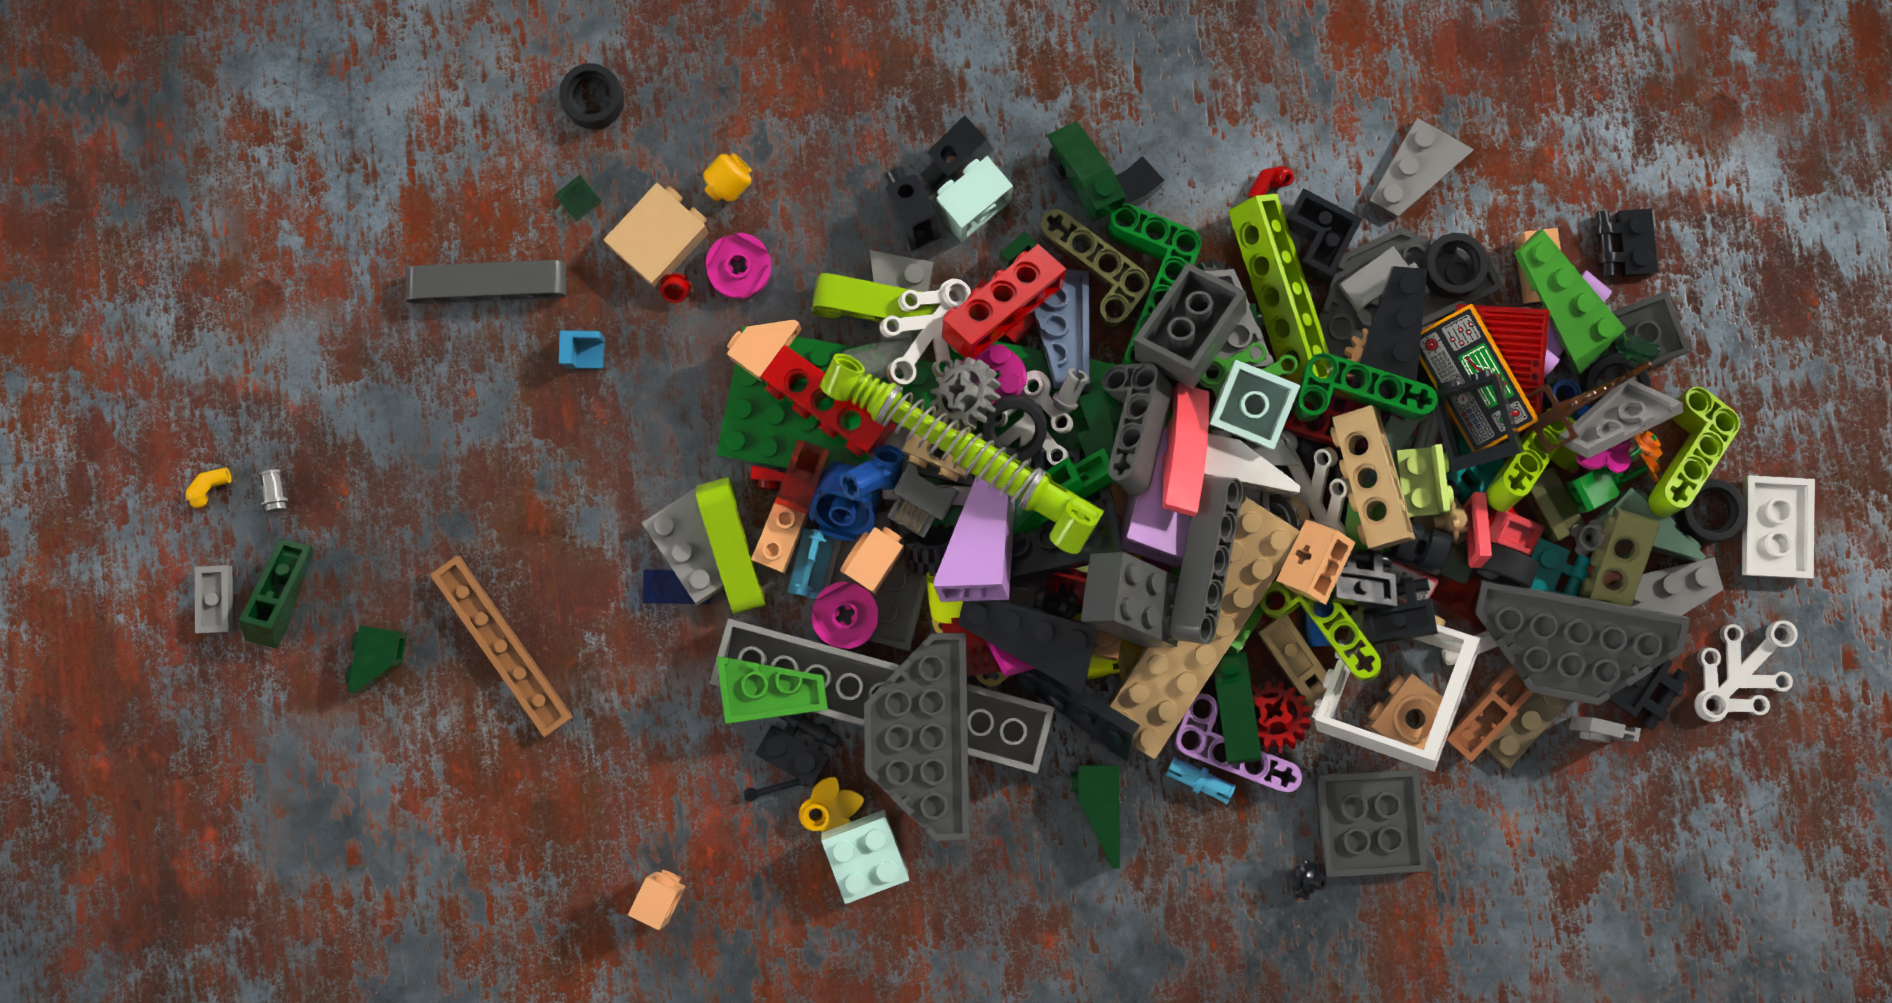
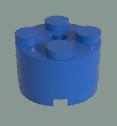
M835 461L830 463L828 468L818 477L809 506V517L812 522L815 519L820 525L819 530L823 534L843 541L855 540L857 535L865 532L870 533L874 528L882 499V489H876L861 498L851 500L844 495V490L839 484L840 474L856 466Z

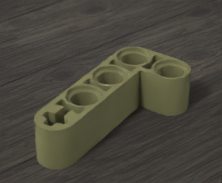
M1060 209L1048 210L1041 219L1039 232L1041 238L1079 268L1089 271L1091 277L1110 290L1101 302L1098 318L1101 324L1107 328L1115 329L1120 327L1144 298L1150 283L1147 273L1065 211ZM1056 222L1061 224L1060 230L1049 231L1050 224L1054 225ZM1069 231H1072V233L1069 235L1067 239V242L1064 243V236H1067ZM1077 240H1084L1089 244L1090 249L1085 253H1079L1073 249L1072 243ZM1109 259L1115 264L1116 269L1113 272L1106 273L1099 268L1098 263L1101 260ZM1128 279L1138 280L1141 283L1142 290L1139 292L1129 291L1125 286V281ZM1110 304L1119 306L1122 310V316L1119 318L1109 317L1106 314L1105 307Z

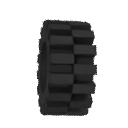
M932 524L925 538L912 531H908V534H905L903 539L906 568H910V571L913 573L918 571V575L924 576L925 573H929V576H935L955 527L949 526L945 528L943 524L933 527Z

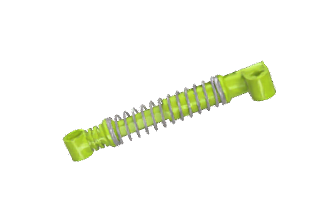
M845 354L834 355L820 383V388L824 393L840 401H849L853 398L852 403L854 405L860 402L859 407L863 410L868 407L867 412L871 414L872 420L877 422V424L883 425V428L887 426L890 420L899 424L895 434L899 432L901 427L906 428L910 431L906 441L910 440L913 433L921 437L918 448L926 440L933 444L929 452L930 455L933 454L937 447L945 451L941 462L946 459L948 454L952 455L953 468H956L957 465L965 469L964 475L970 472L977 476L976 482L982 479L989 483L988 489L994 486L1000 490V496L1004 493L1011 496V503L1018 500L1020 502L1019 508L1022 507V509L1028 512L1035 510L1055 522L1056 524L1049 534V538L1055 546L1072 554H1078L1104 513L1102 509L1052 481L1050 474L1043 471V469L1037 468L1033 470L1029 467V461L1024 463L1018 461L1017 454L1012 456L1006 454L1005 447L1000 449L994 447L993 440L988 443L982 440V433L975 436L971 433L970 426L958 432L959 420H954L949 426L946 425L947 413L941 414L936 419L935 406L930 407L924 412V399L918 400L912 405V392L902 397L903 387H900V385L895 383L887 384L885 382L880 385L881 380L875 378L873 381V375L869 373L865 376L864 366L855 358ZM910 395L909 402L905 401V399ZM922 402L921 408H917V406ZM933 409V413L931 416L928 413Z

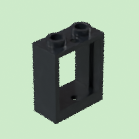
M1488 369L1471 374V381L1458 385L1455 379L1436 385L1438 389L1436 392L1438 402L1434 412L1452 472L1524 452L1501 373L1491 375V371ZM1492 385L1509 442L1462 455L1445 399Z

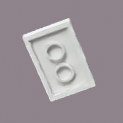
M1749 475L1743 477L1746 520L1742 526V576L1813 579L1815 479Z

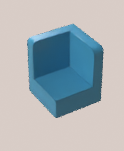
M560 331L559 364L564 369L604 368L605 337L600 331Z

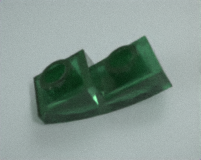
M1625 332L1618 337L1615 348L1619 349L1618 353L1626 356V360L1640 365L1647 361L1652 363L1660 353V345L1657 342Z

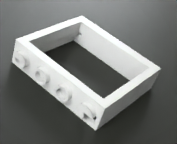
M1359 606L1358 610H1353L1349 616L1363 635H1365L1366 626L1363 610L1371 608ZM1438 624V634L1412 638L1459 654L1424 750L1332 719L1350 670L1336 652L1335 658L1338 661L1335 669L1329 668L1324 679L1323 687L1327 689L1323 700L1318 698L1314 704L1315 709L1312 718H1315L1316 731L1435 772L1477 658L1480 638ZM1349 630L1346 640L1340 639L1338 644H1351L1355 637L1354 633ZM1360 645L1357 647L1355 651L1345 654L1347 658H1350V656L1353 653L1356 656L1360 648Z

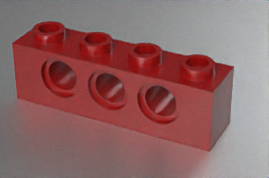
M1039 244L1029 252L1023 251L1017 256L1010 267L996 272L986 286L972 291L962 305L958 308L952 307L947 311L942 319L941 338L963 358L971 357L975 359L1063 288L1066 268Z
M784 344L760 376L768 385L765 390L779 401H782L785 397L794 403L791 409L804 419L808 420L812 416L821 422L818 428L834 439L838 434L845 439L847 443L844 446L861 458L863 454H866L873 458L874 449L883 445L896 428L894 422L890 420L887 426L883 428V425L877 424V422L872 420L871 414L867 412L868 407L864 410L859 407L860 402L854 405L852 403L853 398L849 401L834 399L831 409L820 411L819 405L821 401L826 398H832L820 388L825 372ZM798 380H807V386L803 391L793 392V386ZM854 416L861 418L858 428L854 430H847L845 428L849 418Z

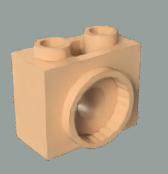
M874 527L870 534L865 532L849 553L840 571L876 595L904 553V547L900 544L902 537L887 527H884L882 531Z
M1413 673L1404 674L1403 677L1398 675L1388 686L1387 691L1390 694L1383 703L1378 701L1368 712L1367 717L1370 720L1365 727L1375 734L1423 750L1443 697ZM1411 709L1415 710L1419 715V723L1414 728L1409 727L1405 720L1407 712Z

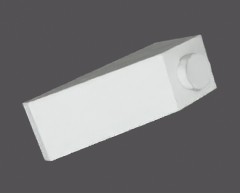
M1212 430L1211 434H1208L1204 476L1238 478L1243 488L1295 497L1300 493L1301 486L1242 441L1231 438L1232 434L1220 430Z

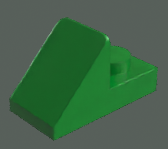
M1605 466L1563 483L1579 513L1589 512L1619 496V491Z

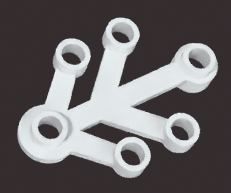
M949 279L936 291L916 292L914 290H907L900 295L898 304L905 312H912L919 305H940L932 315L905 318L888 316L880 323L881 333L888 338L895 337L900 332L921 330L904 356L888 365L886 374L891 383L901 387L914 380L916 376L915 363L932 339L936 361L932 365L933 374L936 377L942 378L946 375V373L940 371V363H945L951 369L955 368L954 362L950 359L948 343L941 338L942 319L948 310L952 307L958 308L971 294L970 288L965 282L959 279ZM950 291H954L957 294V302L951 300L949 296ZM906 296H910L913 298V306H909L906 304ZM888 321H891L895 324V332H891L887 329ZM895 368H900L903 371L904 376L902 379L895 376Z
M1036 370L1027 372L1026 386L1023 385V390L1019 395L1030 398L1040 405L1052 418L1051 425L1055 431L1061 434L1068 433L1073 427V420L1067 413H1063L1054 407V400L1050 397L1052 386L1048 376ZM1037 381L1039 383L1038 390L1030 392L1029 385ZM1018 409L1004 411L1002 419L995 423V427H1003L1008 421V416ZM1024 411V417L1000 435L998 440L1003 445L1009 447L1021 437L1020 447L1026 445L1032 439L1035 432V424L1032 417ZM1061 417L1067 418V425L1064 428L1057 427V421ZM1047 431L1042 447L1047 452V460L1055 466L1069 457V454L1065 448L1055 442ZM1061 450L1063 458L1058 462H1054L1053 453ZM1033 457L1021 462L1024 463L1025 461H1029V467L1031 468V461Z
M1283 430L1280 436L1283 440L1285 439L1287 447L1299 464L1288 466L1296 483L1301 486L1300 493L1297 496L1304 501L1315 520L1311 518L1309 520L1336 529L1346 536L1345 527L1340 518L1344 499L1348 497V493L1352 492L1349 479L1345 480L1344 477L1332 480L1329 485L1332 495L1328 511H1326L1322 503L1329 467H1333L1338 460L1336 451L1331 447H1326L1315 452V469L1311 482L1296 452L1298 446L1296 436L1289 431ZM1324 453L1328 456V463L1323 459ZM1339 483L1344 487L1343 493L1339 490Z
M1775 621L1771 623L1766 629V639L1742 663L1741 641L1744 637L1743 629L1736 624L1725 625L1721 628L1719 635L1720 639L1726 643L1727 679L1720 686H1718L1717 665L1721 661L1719 651L1715 648H1703L1697 654V661L1703 667L1704 690L1696 696L1694 708L1701 719L1709 722L1722 720L1728 712H1749L1752 715H1764L1769 711L1770 702L1762 695H1752L1748 699H1730L1729 697L1738 688H1771L1777 692L1788 691L1793 684L1791 675L1783 671L1774 672L1771 675H1752L1778 647H1789L1796 642L1798 632L1791 622ZM1730 628L1736 632L1734 640L1728 638L1727 632ZM1777 628L1783 633L1780 641L1774 635ZM1707 652L1713 655L1711 664L1705 661L1704 657ZM1778 676H1782L1785 680L1784 686L1781 688L1776 684ZM1709 699H1712L1715 703V708L1712 711H1709L1706 707V702ZM1756 699H1759L1762 703L1760 711L1754 709L1753 703Z

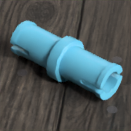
M1176 756L1173 757L1172 763H1170L1165 775L1192 787V791L1197 794L1201 791L1224 802L1226 805L1236 787L1235 784H1231L1208 773L1209 769L1205 767L1199 769L1178 759Z

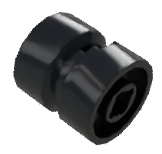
M1410 520L1416 540L1391 546L1390 555L1392 556V561L1407 566L1416 563L1418 570L1438 575L1445 564L1450 550L1451 534L1435 528L1425 531L1423 524ZM1418 539H1421L1417 553H1415L1414 551L1417 546Z

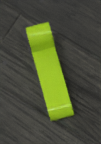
M821 273L816 280L811 313L825 318L838 319L841 315L881 323L888 316L905 318L932 315L940 304L919 305L912 312H905L899 307L898 299L901 294L910 289L836 274ZM906 296V304L909 306H913V298L910 296ZM888 321V322H887V324L895 325V324H894L893 322H891V321Z
M1702 387L1690 388L1676 398V400L1682 402L1683 412L1672 417V419L1689 432L1690 435L1649 496L1648 503L1651 511L1661 518L1671 517L1692 503L1740 428V419L1735 411Z
M1570 416L1568 417L1571 424H1574L1576 422ZM1556 421L1545 427L1543 433L1551 445H1556L1561 442L1560 435L1567 429L1562 421ZM1526 430L1521 438L1524 452L1507 458L1486 490L1488 504L1500 512L1510 510L1530 492L1550 459L1561 468L1571 471L1580 466L1576 460L1577 453L1564 446H1560L1547 453L1535 431Z
M730 477L698 485L696 488L698 506L732 613L737 614L766 605L754 561L751 560L752 554L738 513L737 499Z
M1276 580L1271 583L1260 600V605L1268 617L1281 619L1299 606H1302L1357 679L1371 681L1379 675L1381 659L1378 653L1340 603L1330 602L1334 607L1333 613L1326 618H1321L1314 612L1315 606L1319 602L1294 593ZM1273 594H1280L1285 598V604L1279 610H1271L1267 607V599ZM1342 628L1350 629L1355 635L1354 640L1351 644L1340 645L1335 641L1336 632ZM1360 643H1362L1364 647L1359 648V652L1364 659L1369 660L1372 658L1374 660L1371 663L1373 670L1371 672H1367L1365 669L1357 670L1359 667L1358 658L1354 653L1350 658H1347L1345 654L1355 651Z

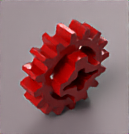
M1267 681L1265 682L1264 690H1260L1256 685L1253 686L1260 744L1264 745V752L1269 753L1271 747H1276L1280 754L1283 752V745L1286 744L1291 749H1295V738L1304 741V730L1310 729V719L1308 718L1311 717V709L1309 706H1305L1306 697L1304 695L1296 697V687L1294 686L1289 688L1288 691L1284 690L1283 682H1279L1277 688H1272L1270 682ZM1291 708H1293V710L1296 713V721L1293 720V715L1290 714Z

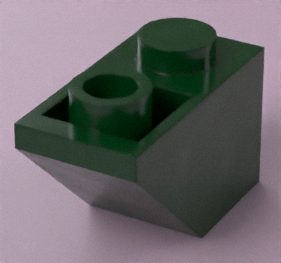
M359 625V630L354 633L351 642V650L354 651L352 665L348 666L345 674V684L348 685L347 692L364 693L401 667L408 633Z

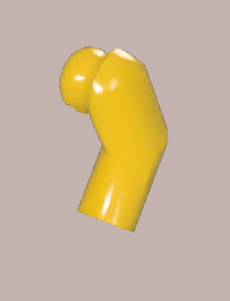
M225 467L197 475L185 493L186 500H189L190 505L194 508L205 506L208 501L206 493L210 488L231 483L229 469Z

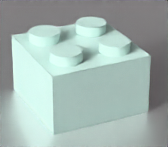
M988 156L982 161L978 159L972 161L963 170L965 175L955 183L953 180L948 181L937 192L939 196L936 198V213L961 243L1010 204L1012 200L1013 185Z
M1234 360L1230 365L1210 415L1209 426L1273 450L1276 447L1300 385Z
M885 809L822 832L821 841L845 904L909 881L908 870Z

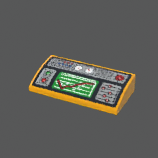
M1473 304L1456 311L1421 331L1419 360L1436 389V385L1455 379L1458 385L1470 382L1471 374L1490 369L1491 375L1501 373L1518 432L1539 421L1534 409ZM1492 385L1445 399L1451 416L1472 452L1493 447L1508 439Z

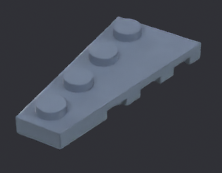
M1066 269L1063 288L1035 309L1033 314L1054 389H1060L1068 370L1075 368L1074 376L1078 369L1087 374L1088 381L1083 390L1088 391L1090 384L1089 271Z

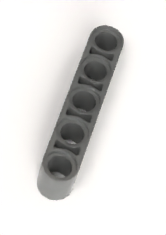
M539 260L409 266L405 268L406 302L434 304L563 298L567 296L566 262Z
M1204 476L1198 513L1195 517L1191 516L1170 622V632L1175 640L1210 644L1215 637L1243 496V487L1238 478Z

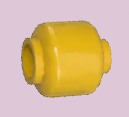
M732 153L730 156L721 154L703 173L704 181L707 184L704 190L717 202L721 199L727 202H734L751 184L749 173L752 170L736 154Z

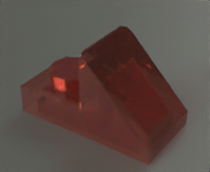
M797 440L774 503L807 515L830 451Z
M1442 568L1437 576L1438 584L1430 597L1432 601L1481 632H1485V626L1474 612L1480 584Z

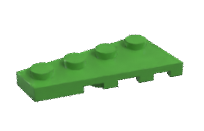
M1543 229L1537 230L1514 252V255L1532 291L1537 292L1543 304L1541 309L1550 310L1549 319L1558 335L1556 339L1561 349H1565L1571 361L1569 365L1573 373L1580 374L1626 328Z

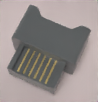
M908 463L892 491L898 498L887 518L925 538L935 519L943 522L959 491L953 487L939 488L920 477L917 467Z

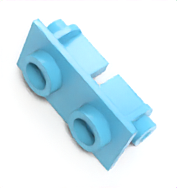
M803 528L788 593L813 599L817 598L824 584L835 541L834 538L823 534L820 530Z

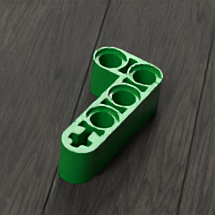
M1319 353L1313 356L1302 369L1298 382L1300 388L1292 408L1298 418L1311 421L1327 409L1331 396L1335 395L1366 406L1372 405L1379 410L1407 419L1417 420L1435 409L1438 397L1435 390L1427 384L1329 353ZM1313 365H1323L1328 372L1327 378L1317 377L1313 372ZM1347 374L1357 376L1360 381L1359 389L1349 387L1346 382ZM1380 384L1390 387L1392 390L1391 399H1385L1380 395ZM1304 396H1312L1317 400L1318 409L1316 411H1311L1304 406ZM1419 396V402L1424 406L1417 408V401L1413 400L1414 397Z

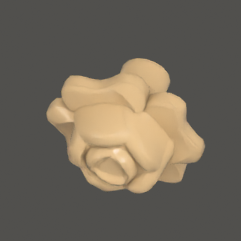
M1454 502L1453 506H1450V512L1433 516L1434 528H1445L1451 534L1454 541H1457L1460 533L1469 530L1466 509L1457 507Z

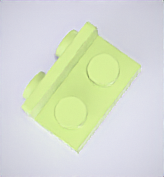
M1436 444L1427 448L1395 451L1396 472L1409 518L1437 516L1450 512V506H1453L1454 494L1452 487L1447 486L1446 472H1449L1450 464L1447 452H1443L1442 444Z

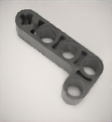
M1152 363L1113 366L1104 373L1101 381L1103 389L1123 408L1108 466V473L1130 496L1141 495L1151 484L1173 394L1172 384Z

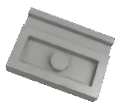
M1571 717L1569 730L1580 732L1579 739L1597 743H1610L1611 740L1639 742L1641 728L1626 727L1624 724L1594 717Z

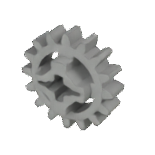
M967 357L964 363L956 359L954 363L955 368L944 367L946 373L944 378L936 377L935 380L940 385L938 388L932 389L931 393L937 396V399L933 400L930 404L937 409L936 418L943 413H947V425H950L954 420H959V430H963L966 426H970L972 430H975L977 426L976 421L987 422L985 415L987 411L995 412L996 409L991 404L1001 397L994 392L995 389L1001 386V383L994 379L997 373L979 359L975 361L971 357Z

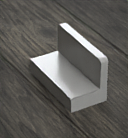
M1393 246L1340 283L1338 287L1358 313L1381 296L1391 267L1418 268L1417 264L1414 262L1408 266Z

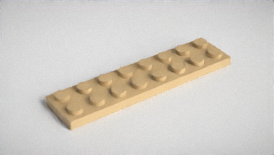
M1246 496L1243 497L1214 639L1210 644L1178 641L1177 647L1145 648L1108 704L1111 708L1140 724L1135 748L1153 759H1156L1283 567L1300 533L1299 529Z

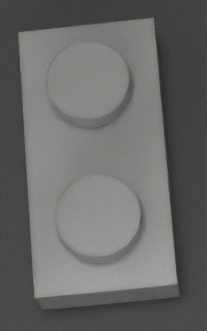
M232 566L194 567L195 633L233 632Z

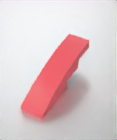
M1179 382L1173 390V416L1167 424L1168 449L1162 457L1163 508L1195 517L1199 508L1207 453L1209 391L1199 388L1191 389Z

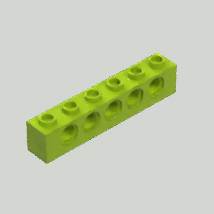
M1278 194L1254 196L1231 208L1228 212L1276 361L1284 355H1292L1298 362V368L1293 374L1281 376L1283 379L1298 384L1305 364L1316 354L1329 353ZM1284 359L1281 362V367L1284 371H1291L1293 363L1289 359ZM1314 364V374L1319 378H1327V369L1321 364Z

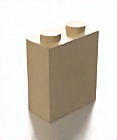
M658 183L645 194L603 239L614 253L656 290L661 285L660 279L666 274H672L709 234L704 225L707 221L706 218L694 207L687 210L680 203L683 198L672 187L668 185L664 189Z

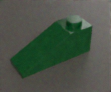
M1078 121L1049 133L1047 137L1091 221L1093 222L1121 209L1126 194L1112 167Z
M279 539L239 618L245 641L278 648L295 609L312 553L311 546Z
M1246 652L1225 654L1214 669L1228 765L1261 761L1262 755Z
M1076 765V772L1070 773L1071 792H1077V800L1110 866L1113 869H1120L1119 766Z

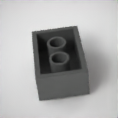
M1187 263L1133 339L1135 360L1141 363H1152L1162 374L1194 389L1246 314V291Z
M1125 552L1090 554L1081 622L1144 648L1177 647L1178 640L1172 638L1170 622L1179 577Z

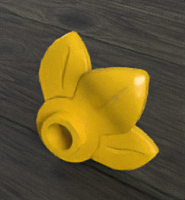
M836 777L825 778L813 787L811 798L801 805L799 820L808 830L825 832L851 822L849 818L862 806L864 797L853 790H839ZM812 809H819L822 812L821 816L817 818L811 817L809 813Z

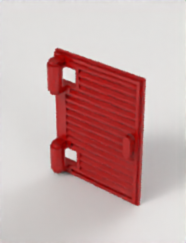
M1457 304V306H1456V311H1458V310H1460V309H1462V308H1464V307H1466V306H1468V305H1465V304ZM1473 305L1524 394L1527 395L1544 385L1550 310ZM1543 391L1528 398L1537 416L1541 414ZM1450 414L1452 424H1456L1453 417ZM1529 426L1528 428L1524 429L1527 431H1534L1532 426Z

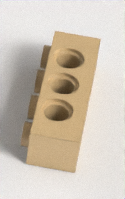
M1370 405L1332 417L1334 427L1330 429L1335 446L1341 448L1343 459L1339 461L1340 469L1344 479H1349L1352 492L1348 493L1352 510L1358 512L1361 525L1357 526V530L1362 544H1367L1368 549L1377 551L1416 540L1379 409ZM1366 438L1368 441L1367 451L1362 455H1356L1354 450L1356 442ZM1369 471H1375L1378 477L1376 484L1371 488H1366L1363 483L1364 476ZM1384 503L1387 509L1386 516L1380 521H1375L1372 515L1373 509L1377 504Z

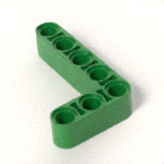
M1124 203L1121 209L1112 212L1106 227L1108 237L1118 244L1158 259L1162 263L1121 365L1133 364L1131 362V358L1135 357L1133 339L1157 307L1154 301L1162 300L1175 281L1169 279L1166 276V272H1173L1179 275L1187 263L1194 265L1201 248V238L1193 229L1131 204ZM1125 220L1130 227H1121L1116 221ZM1155 232L1159 235L1160 239H1151L1146 233ZM1177 244H1184L1191 251L1183 252L1177 247Z

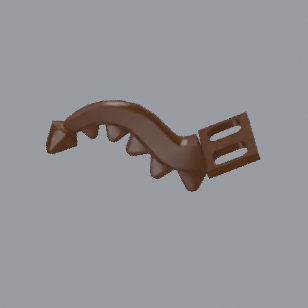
M1647 361L1638 365L1632 371L1560 403L1548 383L1525 395L1528 399L1534 394L1544 391L1552 403L1551 409L1538 415L1539 421L1531 425L1546 452L1549 453L1579 437L1568 419L1569 416L1634 376L1647 371L1652 367L1651 362ZM1556 421H1562L1569 432V437L1556 445H1551L1543 430Z

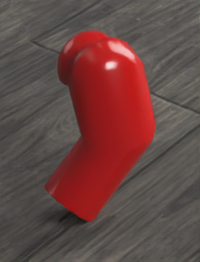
M1284 166L1262 170L1249 190L1247 197L1250 199L1254 196L1266 195L1270 189L1291 185L1294 180V173L1291 169Z

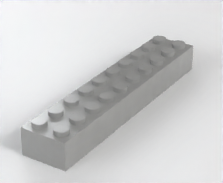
M729 618L717 655L823 675L828 710L814 711V713L864 726V703L901 666ZM716 659L709 684L720 687ZM967 684L968 755L1038 773L1055 707Z

